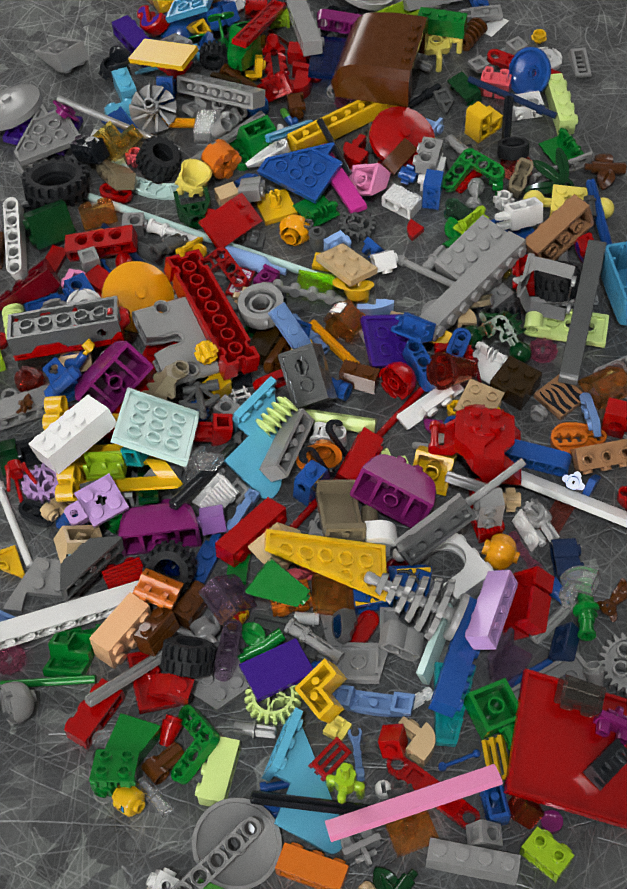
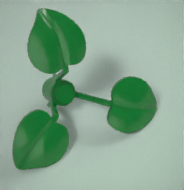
M232 11L212 14L207 18L209 22L218 21L221 39L218 42L220 41L221 45L224 43L226 47L229 44L231 27L227 28L229 32L227 41V38H224L221 20L233 17L234 12ZM243 21L234 25L243 28L250 21ZM206 33L193 35L188 39L194 43L200 41Z

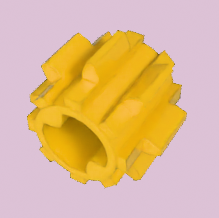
M209 340L201 341L194 347L196 351L194 355L197 361L203 365L211 364L218 358L216 353L219 351L216 345H213Z

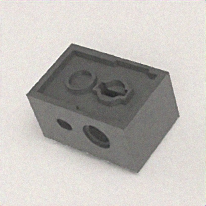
M310 343L278 354L291 402L297 409L309 408L337 398L322 344Z

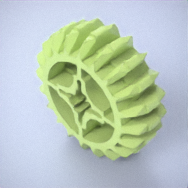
M293 685L286 689L290 696L279 692L276 694L277 698L272 700V703L270 698L272 699L275 694L262 700L261 703L267 705V710L257 704L251 689L245 690L247 697L244 700L248 704L246 710L251 712L252 719L257 717L259 724L265 720V725L273 722V725L277 726L279 721H281V724H285V719L288 718L295 707H301L300 699L302 698L294 689L297 685Z

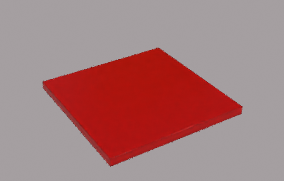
M525 668L522 675L504 793L627 829V764L601 790L583 773L616 737V733L610 731V735L607 737L596 734V724L593 723L594 717L598 716L602 710L607 711L608 708L615 711L618 706L624 708L623 714L627 716V699Z

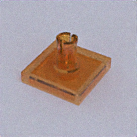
M313 574L311 578L313 613L333 615L342 608L354 610L353 588L326 576Z
M427 810L384 824L398 858L429 846L430 837L439 839Z

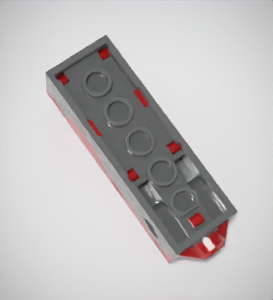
M118 296L9 314L7 342L15 361L82 350L84 348L81 345L88 339L95 344V347L111 345L117 341H125L124 329L131 323V315L129 309L120 306Z

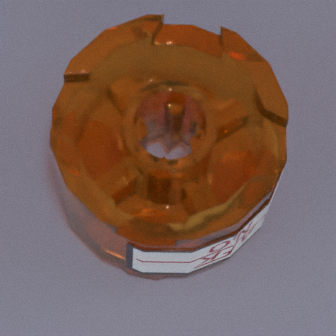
M346 299L345 301L335 303L323 321L326 323L325 329L335 339L338 340L340 337L345 339V343L352 342L362 329L360 318L366 315L360 312L351 300Z

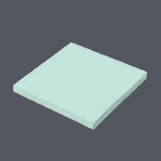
M127 388L110 442L186 467L200 414L199 411L132 388Z

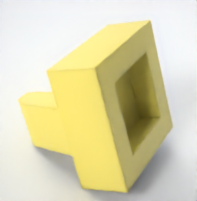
M337 715L330 724L327 723L323 729V734L332 740L338 737L343 742L348 735V730L352 728V724Z

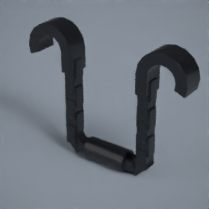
M331 419L326 423V433L335 445L340 448L345 459L348 451L333 431L334 424L336 426H343V423L338 419ZM303 447L299 451V460L302 463L308 462L306 453L309 452L317 463L328 470L330 477H335L344 461L342 459L331 472L313 447Z

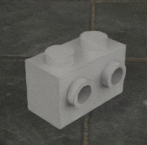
M494 488L473 504L474 509L472 510L477 515V518L473 521L477 522L478 528L484 527L488 529L494 526H502L505 508L502 488Z

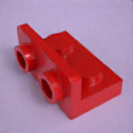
M281 70L274 74L275 77L270 78L267 76L261 79V83L257 85V88L265 89V97L268 102L294 91L288 78L289 71L284 72Z

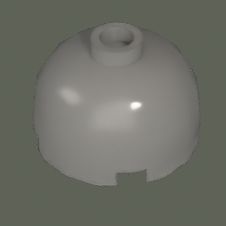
M12 681L1 684L0 705L3 713L7 711L10 715V718H6L8 723L14 726L26 721L32 715L34 702L37 701L34 690H30L22 682Z

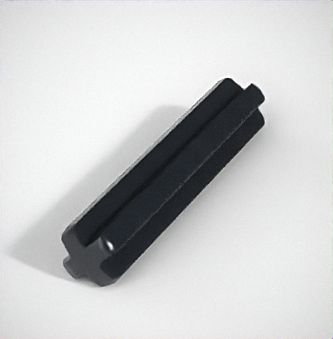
M505 96L501 139L511 137L513 96Z

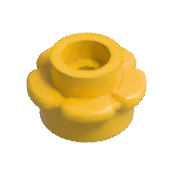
M536 29L533 35H531V39L535 43L541 44L547 40L546 32L543 29Z

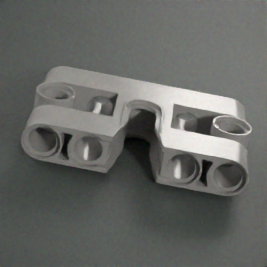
M185 297L167 302L158 300L153 306L132 311L133 322L144 346L166 344L173 341L178 342L154 354L155 360L152 363L157 373L162 372L165 366L177 360L185 361L189 365V372L193 374H188L187 377L177 381L176 386L183 383L192 385L198 378L219 373L217 360L211 364L203 365L197 361L194 352H196L194 347L201 341H206V338Z

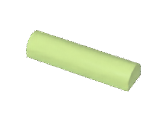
M304 408L315 420L314 423H327L331 419H338L343 423L346 431L359 433L366 427L372 432H376L377 420L375 418Z

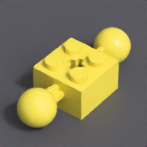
M553 184L551 198H545L538 190H530L524 195L523 200L536 197L543 203V207L550 208V217L555 210H558L563 205L566 199L575 194L584 200V196H587L588 191L584 187ZM602 197L600 199L605 218L608 219L614 213V204L610 199Z

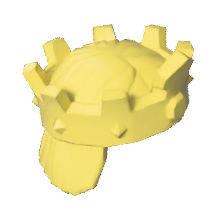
M197 159L184 160L181 164V172L175 181V185L179 186L176 189L178 195H183L185 191L189 193V197H193L194 194H199L200 197L203 196L202 186H207L208 181L212 177L210 166Z

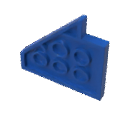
M331 142L267 157L257 172L264 178L316 204L341 168L342 161L330 156L335 148V143Z

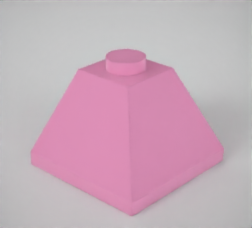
M380 163L353 165L352 174L349 176V179L361 196H372L387 188L391 173Z

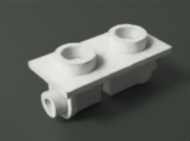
M520 509L513 518L512 523L529 550L533 552L538 545L543 547L547 544L546 537H544L540 529H534L526 516L527 512Z

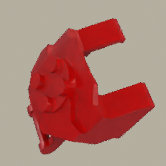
M485 404L464 406V409L456 411L455 419L446 424H441L437 420L430 422L431 440L428 445V452L434 455L449 456L459 453L464 457L471 470L481 478V481L489 483L514 464L504 453L514 445L515 439L521 440V431L515 426L514 416L504 412V409L487 408ZM439 433H444V445H439L438 443ZM521 469L501 484L521 485Z

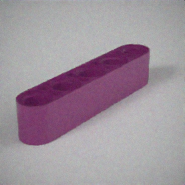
M320 9L317 12L316 20L318 28L321 30L349 34L353 23L361 14Z

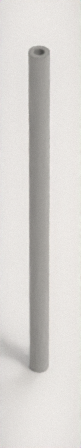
M58 95L56 99L57 102L147 139L148 137L155 136Z

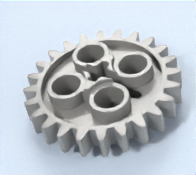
M622 632L620 639L614 635L612 641H606V646H602V653L599 654L598 659L601 660L602 666L605 667L604 675L606 676L604 677V683L610 682L609 689L616 687V694L618 695L623 691L624 697L627 698V655L620 653V651L627 652V637ZM616 669L623 670L625 674L618 673Z

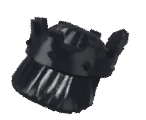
M121 46L111 47L109 56L103 59L100 64L98 74L102 75L103 73L104 79L112 78L111 71L127 67L130 73V62L128 59L131 56L130 52Z

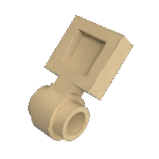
M53 498L50 503H45L41 507V516L47 521L53 522L59 517V514L62 515L64 513V509L74 502H57L56 498Z

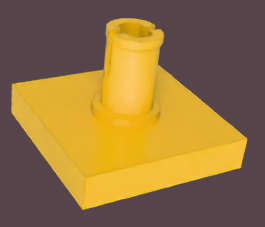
M286 188L281 190L274 189V192L271 190L265 194V197H262V201L254 202L265 226L281 222L288 215H298Z

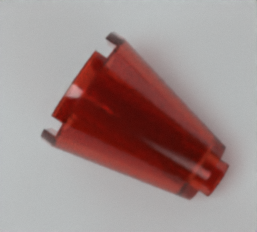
M447 352L435 353L430 358V364H427L428 380L438 390L452 388L474 378L478 373V365L474 360Z

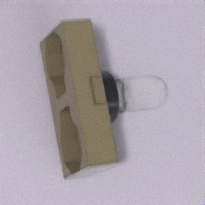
M482 295L469 309L474 308L477 310L479 317V313L485 306L492 305L494 295Z

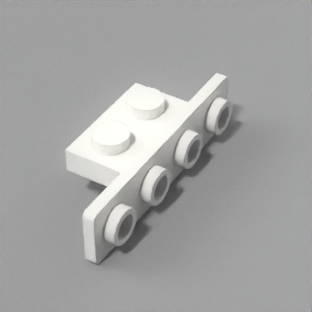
M451 377L400 412L396 418L406 430H410L428 416L432 417L442 406H448L453 401L452 399L464 391V388L454 377Z

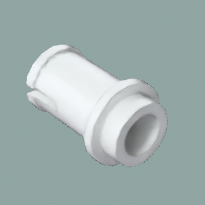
M295 611L294 617L297 618V622L312 625V627H315V625L319 626L320 613H316V611H313V613Z

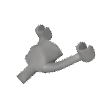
M218 596L219 600L217 602L210 600L213 607L214 623L209 620L208 616H203L190 625L191 631L179 628L172 637L178 633L184 636L198 637L212 642L217 648L219 642L214 636L221 630L219 610L225 605L222 596Z

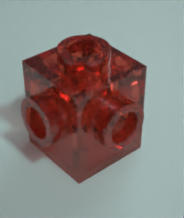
M23 365L14 376L16 387L20 392L39 388L46 383L43 372L35 367Z

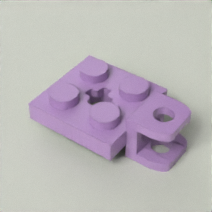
M107 474L75 492L77 501L68 505L64 509V513L71 526L84 525L91 522L92 526L96 528L128 510L129 506L111 475ZM100 496L107 498L105 500L106 504L103 506L101 503H96Z

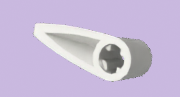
M287 140L275 141L245 163L247 168L260 167L267 157L291 152Z

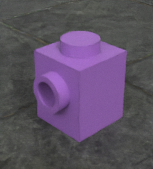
M222 504L199 508V516L196 517L198 527L202 528L203 536L227 531Z

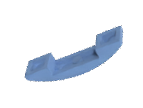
M340 685L332 693L344 710L380 717L411 716L416 697L415 694L395 691L394 695L359 691L354 686Z

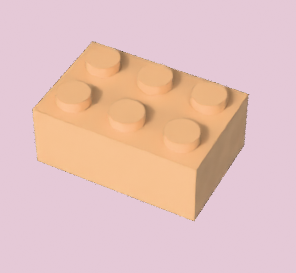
M130 592L89 638L95 656L113 669L121 665L126 660L127 654L137 647L133 634L151 615L150 606Z

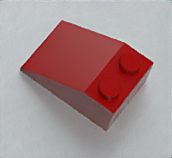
M240 193L198 223L217 248H225L252 231L263 220L245 195Z

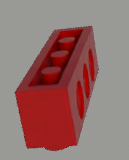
M133 225L65 235L64 252L70 262L80 261L77 251L92 246L95 247L99 258L120 253L137 252L138 235Z

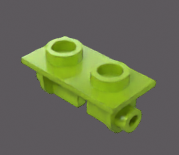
M483 205L477 206L468 216L460 219L453 229L463 234L482 215L489 219L485 215L486 208Z

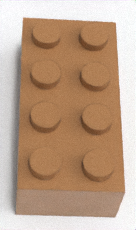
M575 194L566 199L558 210H555L545 222H542L532 234L525 238L526 253H533L536 257L556 261L575 243L576 238L584 235L594 225L590 205Z

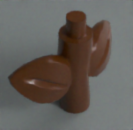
M606 153L597 154L594 157L595 161L584 164V170L597 173V182L602 191L614 183L616 174H625L627 167L626 162L613 163V156Z

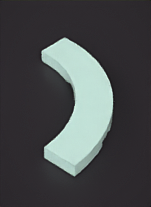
M124 158L111 161L128 167ZM136 176L135 189L132 192L152 199L174 200L173 192L179 186L175 185V183L155 184L150 180ZM185 191L183 195H178L179 199L189 197L188 192Z

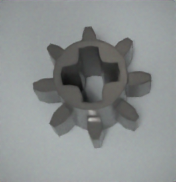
M398 780L391 784V790H387L388 798L392 799L412 792L414 789L411 783L407 785L406 781Z

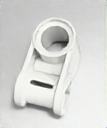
M314 423L313 436L309 440L312 445L320 439H327L334 443L326 433V423ZM333 425V431L339 437L338 439L343 446L346 447L347 433L345 427Z

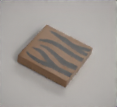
M557 375L536 391L533 397L559 420H562L582 404L580 402V394L583 392L575 385L559 383V375Z

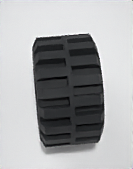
M151 136V138L148 137L144 141L136 155L137 168L149 180L151 178L154 182H157V180L159 182H164V180L167 182L170 178H173L181 165L182 153L172 140L169 141L168 138H162V136Z
M558 261L575 266L574 276H577L575 287L571 288L570 300L574 299L577 295L581 270L571 262ZM535 270V292L539 298L551 302L568 301L571 279Z
M165 540L161 544L158 543L147 555L143 562L145 565L142 567V572L145 568H148L184 583L181 590L182 593L195 577L197 559H193L195 554L194 552H189L190 547L188 545L186 547L182 546L183 542L179 541L176 544L175 540H170L169 543ZM169 559L174 561L179 566L180 575L170 576L166 574L161 568L160 560Z
M192 636L167 638L163 641L161 668L170 674L181 677L197 678L211 675L214 670L216 646L208 640Z

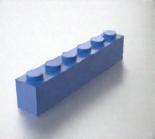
M470 597L459 627L449 643L428 709L453 718L456 711L460 712L464 700L461 697L462 694H466L470 684L467 678L472 676L475 664H472L473 659H477L480 650H473L465 638V632L468 629L471 615L477 604V599Z

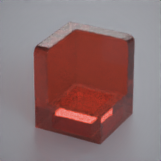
M512 796L508 801L511 819L529 830L545 815L539 803Z

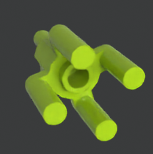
M344 762L336 770V776L331 774L326 776V786L329 792H333L335 789L338 791L337 801L340 804L345 803L347 795L353 791H356V797L359 800L364 799L365 784L356 781V773L352 764Z

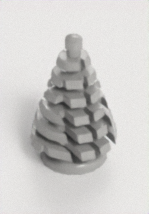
M368 571L364 575V582L376 586L375 592L378 595L381 594L382 590L387 592L385 601L389 604L392 602L394 595L399 597L394 609L399 614L405 602H410L404 617L408 623L411 622L418 606L421 607L414 625L418 632L421 631L430 611L432 612L424 633V637L428 641L434 635L441 618L447 619L443 637L451 641L459 627L470 599V595L463 593L459 596L453 608L447 606L456 580L449 579L438 600L435 601L443 578L436 577L425 597L423 593L427 587L429 577L423 576L414 592L411 589L416 576L409 575L403 587L399 585L403 575L396 574L393 581L387 580L389 573H382L381 577H379L375 573Z

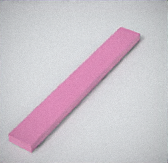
M495 764L326 820L325 824L330 840L334 842L502 785L503 782Z

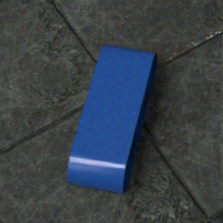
M409 339L402 355L407 364L414 370L420 387L425 392H430L437 387L441 380V375L423 344Z

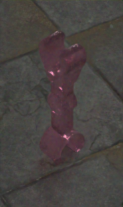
M516 531L510 532L508 535L514 539L517 550L525 560L527 568L539 566L543 569L541 563L533 559L529 551L525 549Z

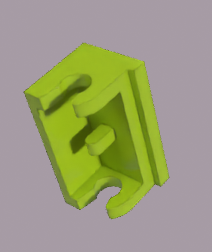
M121 451L84 453L86 464L83 465V470L87 481L100 479L107 474H110L113 480L125 479L127 465Z

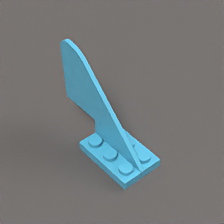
M272 376L234 412L232 418L233 433L242 430L248 437L224 460V463L251 489L259 491L261 498L264 500L267 497L273 499L279 492L282 479L271 482L259 470L276 436L272 432H270L271 437L267 435L255 421L257 418L263 420L261 414L265 413L268 415L266 408L273 409L271 403L276 402L275 385L277 380Z
M295 707L285 720L262 779L269 782L275 776L289 783L286 792L288 795L332 800L325 781L323 782L320 779L321 776L319 774L316 775L314 773L316 771L314 768L308 766L315 759V756L302 727L303 719H301L303 711ZM280 807L274 822L275 825L327 854H336L342 848L340 840L331 842L325 824L326 820L338 817V814Z

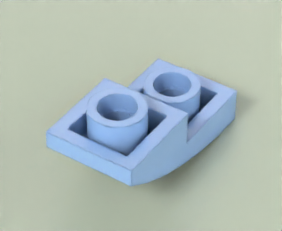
M376 299L375 305L367 303L357 304V320L367 315H390V312L394 311V300Z

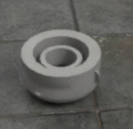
M267 283L253 284L244 289L238 298V308L242 321L248 327L257 330L274 327L275 323L268 313L284 302L281 291Z

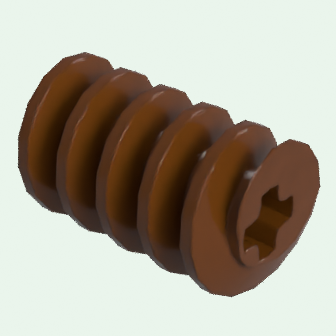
M474 17L467 23V30L463 39V51H469L488 30L487 24L482 19Z

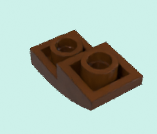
M404 138L381 164L391 174L395 175L417 151V148Z

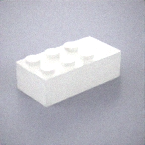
M87 395L70 410H67L58 420L51 423L47 429L37 435L28 445L42 463L57 474H60L115 427L116 420L106 406Z

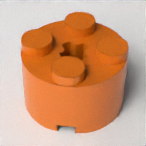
M217 139L213 145L211 143L207 145L201 155V160L210 166L212 175L217 179H230L237 165L241 162L242 157L226 141Z

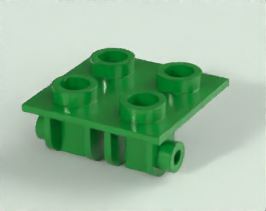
M564 128L558 130L559 134L557 137L538 144L554 165H557L556 149L558 147L564 151L568 160L584 154L581 146L577 145L573 136L569 135L568 130Z
M323 194L316 204L304 199L293 205L301 216L305 219H311L314 222V226H320L340 216V213L336 210L338 203L336 201H328Z
M96 749L89 777L91 785H95L96 788L107 786L112 788V783H115V788L119 787V783L120 787L132 788V786H136L135 773L140 750Z

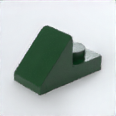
M15 438L0 441V466L3 478H6L4 466L11 460H20L17 454Z

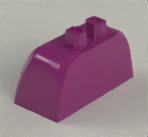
M127 341L114 342L78 380L75 386V399L81 401L85 396L89 395L106 406L112 413L123 402L127 388L134 389L153 369V364Z
M386 454L374 456L362 467L349 493L350 496L412 528L429 515L435 503L436 486L433 479L423 472L421 466L407 464L406 459L400 455L397 458Z
M163 499L160 504H145L132 507L124 512L120 520L118 536L122 538L123 557L150 553L158 543L161 544L165 540H167V543L170 540H175L176 544L181 541L183 542L182 546L186 547L188 545L190 548L202 546L198 523L191 505L184 503L177 510L169 507L170 499Z

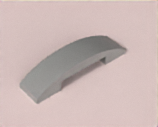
M517 36L507 41L505 47L500 50L515 55L521 49L528 47V44ZM479 55L467 61V64L477 73H482L486 66L493 67L494 70L499 69V66L487 62V56L483 58Z

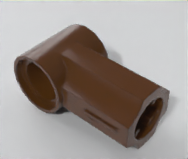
M173 742L158 756L154 755L148 758L142 764L141 769L155 785H159L169 776L170 771L185 752L178 743Z

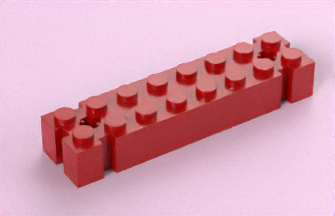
M196 249L185 252L183 257H180L179 254L165 257L164 273L169 282H173L172 288L177 297H185L206 340L212 342L213 345L215 344L219 351L216 353L218 356L216 360L219 363V373L223 380L237 377L240 371L244 374L257 371L260 355L255 346H250L251 339L208 264L204 265V257L200 250Z

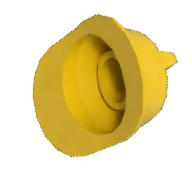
M338 277L332 281V284L339 289H343L347 299L353 302H368L370 289L374 287V283L369 280H363L351 287Z

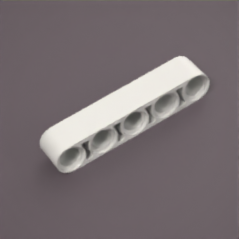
M9 197L3 203L6 269L15 280H24L27 277L28 271L26 235L22 220H24V209L16 198Z

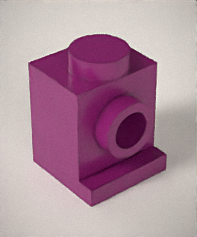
M264 264L263 269L253 279V284L261 282L273 283L275 279H280V271Z

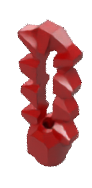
M274 33L267 35L266 45L262 49V53L266 61L265 73L272 78L275 76L273 75L271 55H278L280 71L286 72L288 67L286 65V56L284 55L285 47L280 44L278 35Z

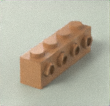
M627 439L570 449L575 472L581 471L582 475L593 473L595 468L605 471L612 469L611 465L618 464L619 468L627 466Z

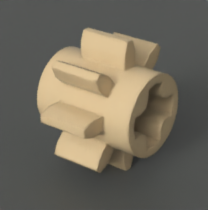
M505 488L503 497L506 512H515L516 507H521V493L516 492L515 488Z

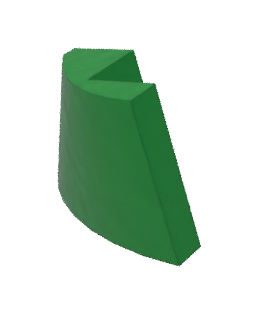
M95 624V628L82 630L81 627L55 633L48 643L50 659L42 669L43 675L45 677L86 675L95 655L89 638L101 624Z

